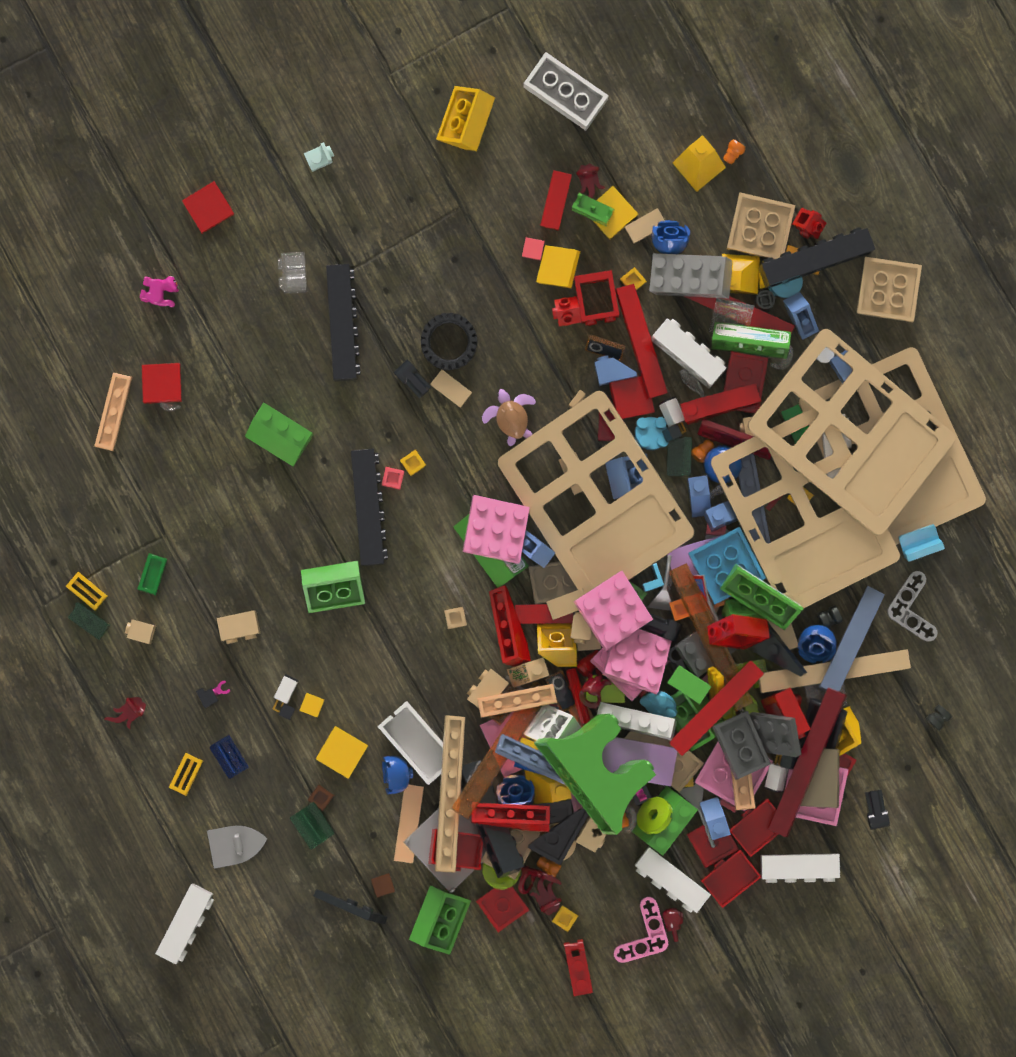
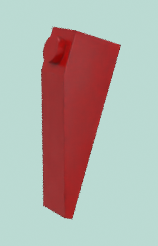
M755 383L701 397L680 405L685 422L690 425L703 419L713 418L762 401Z
M504 585L489 591L502 663L516 667L530 662L528 644L507 586Z
M472 803L471 823L526 831L549 832L550 806Z

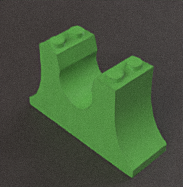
M598 714L578 731L561 739L539 738L534 744L601 832L608 835H617L622 831L623 816L630 800L656 774L653 771L654 767L647 760H630L620 765L613 773L607 770L602 760L603 749L607 743L615 739L621 728L618 725V719L614 715Z

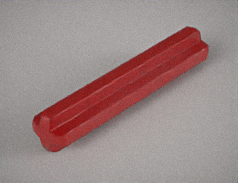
M573 668L567 670L566 673L581 724L585 725L591 718L587 706L580 700L579 694L582 688L577 671Z

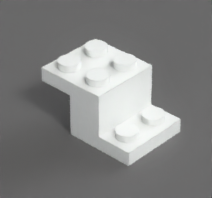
M544 705L523 735L534 742L539 738L561 739L573 734L582 727L574 716L552 706Z

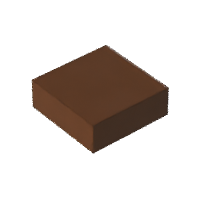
M318 784L308 798V801L324 811L334 795Z
M390 873L371 879L376 897L395 892Z

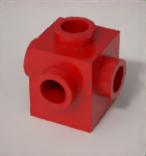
M801 208L792 225L800 231L799 234L804 238L809 239L812 237L818 239L827 223L817 211Z
M577 296L554 300L555 308H552L553 319L558 320L559 326L581 323Z

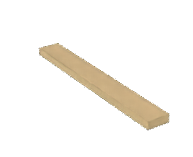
M908 649L857 657L854 659L845 679L909 669L911 665ZM831 662L803 666L807 673L801 677L787 669L766 672L759 679L760 691L764 693L790 687L819 684L822 682Z
M445 716L435 863L436 872H456L465 717Z

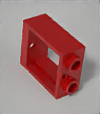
M612 270L574 276L581 324L585 323L586 326L596 325L597 321L604 320L605 323L616 321V318H619V310ZM608 281L613 311L585 316L581 285Z
M732 614L707 626L710 645L747 649L770 638L767 619Z
M791 687L760 700L767 714L795 718L799 739L805 737V732L811 730Z

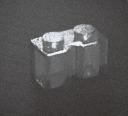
M281 253V258H278V269L282 270L283 276L279 277V288L283 289L284 294L307 292L305 253Z

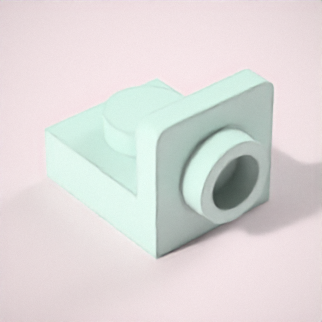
M324 142L321 143V146L304 153L312 172L333 163L331 157L334 154L330 146L326 147Z

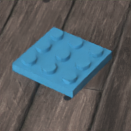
M740 527L688 553L698 575H705L707 592L714 605L731 597L720 590V587L735 564L761 580L766 579Z

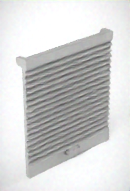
M461 790L458 832L479 834L476 824L471 823L472 814ZM438 808L404 841V844L448 892L452 893L474 870L461 868V872L456 871L455 873L436 872L435 865L428 864L432 829H438ZM484 844L482 849L481 860L486 852Z

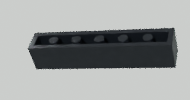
M861 227L851 230V234L845 236L843 233L832 237L833 240L826 242V239L820 240L815 243L816 246L809 248L806 245L798 248V252L791 254L788 251L781 254L780 258L773 259L771 257L763 260V264L758 269L765 288L769 289L871 254L875 250V246L868 228L861 230Z
M349 264L326 265L333 380H357V375H361L360 364H356V356H359V345H355V337H358V326H354V318H357V309L353 307L352 299H356L355 288L351 287V280H355L354 269H350Z
M374 449L351 451L361 566L385 564V560H388L387 548H383V541H386V531L381 527V522L385 520L384 510H380L379 504L383 502L382 491H378L381 475L380 472L376 471V465L379 464V453H375Z
M481 760L463 765L461 790L471 814L472 803L499 804L494 794V786L489 782L486 767L482 765ZM475 823L498 879L516 873L524 867L523 857L518 853L516 840L511 836L509 828Z

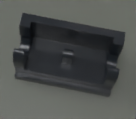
M570 799L553 803L532 804L550 806V823L561 822L572 815Z

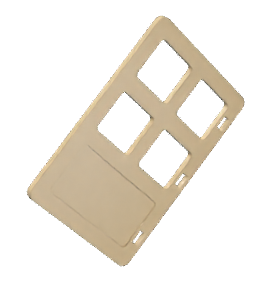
M823 329L818 333L748 422V429L751 433L875 535H881L887 530L955 441V435L952 431L829 329ZM838 344L847 351L844 356L835 349ZM824 348L830 349L852 368L851 374L829 401H825L802 381V376ZM864 380L868 381L891 401L890 407L868 434H865L841 414L842 408ZM884 382L893 389L890 393L881 388ZM790 392L796 394L817 412L815 420L794 446L787 443L766 424ZM929 420L938 427L935 431L926 425ZM829 425L836 427L857 446V449L833 479L829 478L806 458V454Z
M913 347L900 351L872 365L882 374L902 365H908L921 392V397L914 401L952 431L955 435V441L888 527L895 545L900 543L898 539L900 535L934 524L936 527L982 506L986 501L985 494L919 352ZM839 379L814 392L824 400H828L833 397L842 383ZM864 380L857 389V392L869 416V421L857 427L865 434H868L884 413L879 407L869 382ZM802 399L799 400L802 412L811 409ZM821 435L816 442L824 457L823 439Z
M602 391L592 393L498 459V466L524 506L530 507L529 514L555 552L577 589L583 588L585 594L620 571H623L628 580L632 579L694 536V529L607 395ZM598 409L615 435V439L585 460L580 461L564 437L563 431L592 410ZM609 409L615 417L611 422L605 415V412ZM550 441L568 467V471L537 493H534L516 464L541 445ZM626 452L643 478V482L613 503L608 504L592 480L591 473L620 453ZM641 459L648 468L645 471H642L637 464ZM578 484L596 513L562 536L544 510V505L573 485ZM674 509L681 518L676 522L669 513Z
M811 408L771 429L783 438L810 425L817 417V412ZM829 425L824 431L833 453L814 463L825 474L837 468H842L851 457L841 432L833 425ZM756 436L712 458L711 466L769 585L777 589L775 584L781 582L786 591L783 594L799 603L803 608L899 560L900 553L888 528L883 534L875 535L842 507L818 518L803 489V486L810 481L800 472H796L789 463ZM763 447H767L781 474V480L748 497H744L729 469V465ZM726 475H729L733 483L730 487H727L723 479ZM789 493L804 521V526L771 543H766L752 516V511ZM754 528L759 536V539L755 540V542L749 530Z

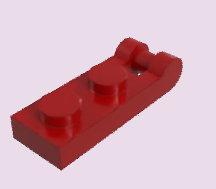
M583 939L577 940L575 943L565 942L564 947L574 996L593 993ZM579 950L580 955L572 956L571 951Z

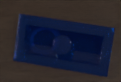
M230 735L210 746L212 753L228 779L249 768Z

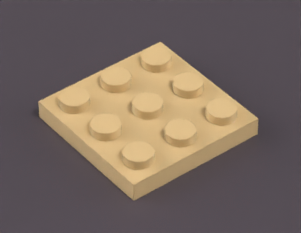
M739 193L727 249L764 258H780V255L785 253L795 205Z
M865 257L856 314L914 322L922 265Z

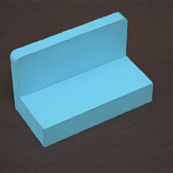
M934 524L898 537L904 558L908 562L945 549Z
M657 563L651 565L656 580L643 584L644 592L664 585Z

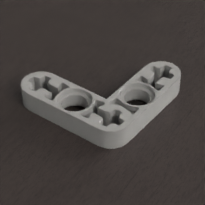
M915 571L908 576L889 605L887 615L891 620L926 642L933 641L937 637L936 627L909 610L926 583L925 574ZM920 575L922 582L914 586L917 589L916 592L912 588L906 587L907 584L910 586L913 584V576ZM908 590L911 592L912 598L910 601L902 599L901 594L903 591ZM898 599L902 604H905L907 606L906 608H904V606H901V608L899 609L901 615H896L894 617L892 615L893 611H891V609H895L898 607L899 603H896ZM909 617L917 619L916 627L910 628L907 625ZM922 622L925 624L922 626L924 629H932V637L928 636L926 638V633L922 630H920L919 633L916 632V630L920 628Z

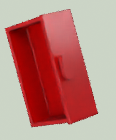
M767 798L758 804L755 809L746 810L741 815L743 818L729 828L732 836L750 857L779 835L769 830L776 813V808Z
M432 829L428 864L435 865L438 829ZM458 832L456 871L461 872V868L481 870L483 841L479 834Z
M739 849L725 861L723 859L718 861L714 865L715 868L700 879V881L723 908L758 881L761 875Z

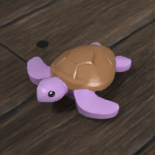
M500 389L498 392V400L501 403L500 407H488L483 413L482 421L485 424L496 416L499 428L509 436L507 440L508 445L512 446L515 444L516 439L528 438L532 435L531 431L526 429L528 416L522 406L526 404L534 405L536 401L532 396L526 394L518 395L514 401H510L509 394L505 390Z

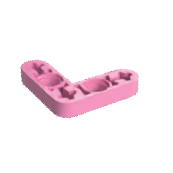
M645 897L640 902V909L648 937L617 946L614 949V957L618 962L625 963L663 952L667 949L668 939L658 904L654 898ZM647 900L650 903H654L651 909L653 913L657 912V915L646 918L645 915H649L647 908H643V905H646ZM651 919L659 921L658 929L652 930L649 928L648 924ZM657 938L665 940L662 948L656 945L652 947L653 951H650L647 940H651V944L657 942ZM638 943L646 945L645 953L639 954L636 952L635 947ZM632 945V951L635 956L631 957V953L625 955V959H622L621 956L617 957V953L620 952L619 949L623 948L624 951L630 950L628 946Z

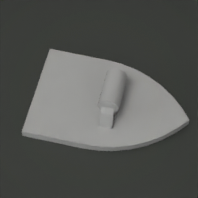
M228 826L207 831L214 869L249 860L261 850L267 840L260 832L245 826Z

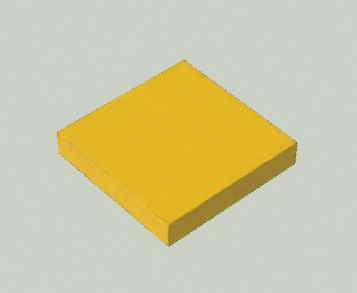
M612 186L596 200L615 209L607 226L595 221L593 222L610 240L638 216V213L617 189Z
M545 245L536 282L571 288L580 251Z
M335 726L317 755L316 760L349 779L368 745Z

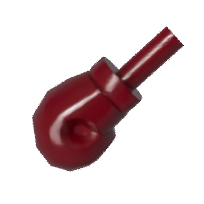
M677 908L666 909L662 913V917L667 931H672L674 942L679 941L677 930L681 928L680 925L683 923L684 915Z

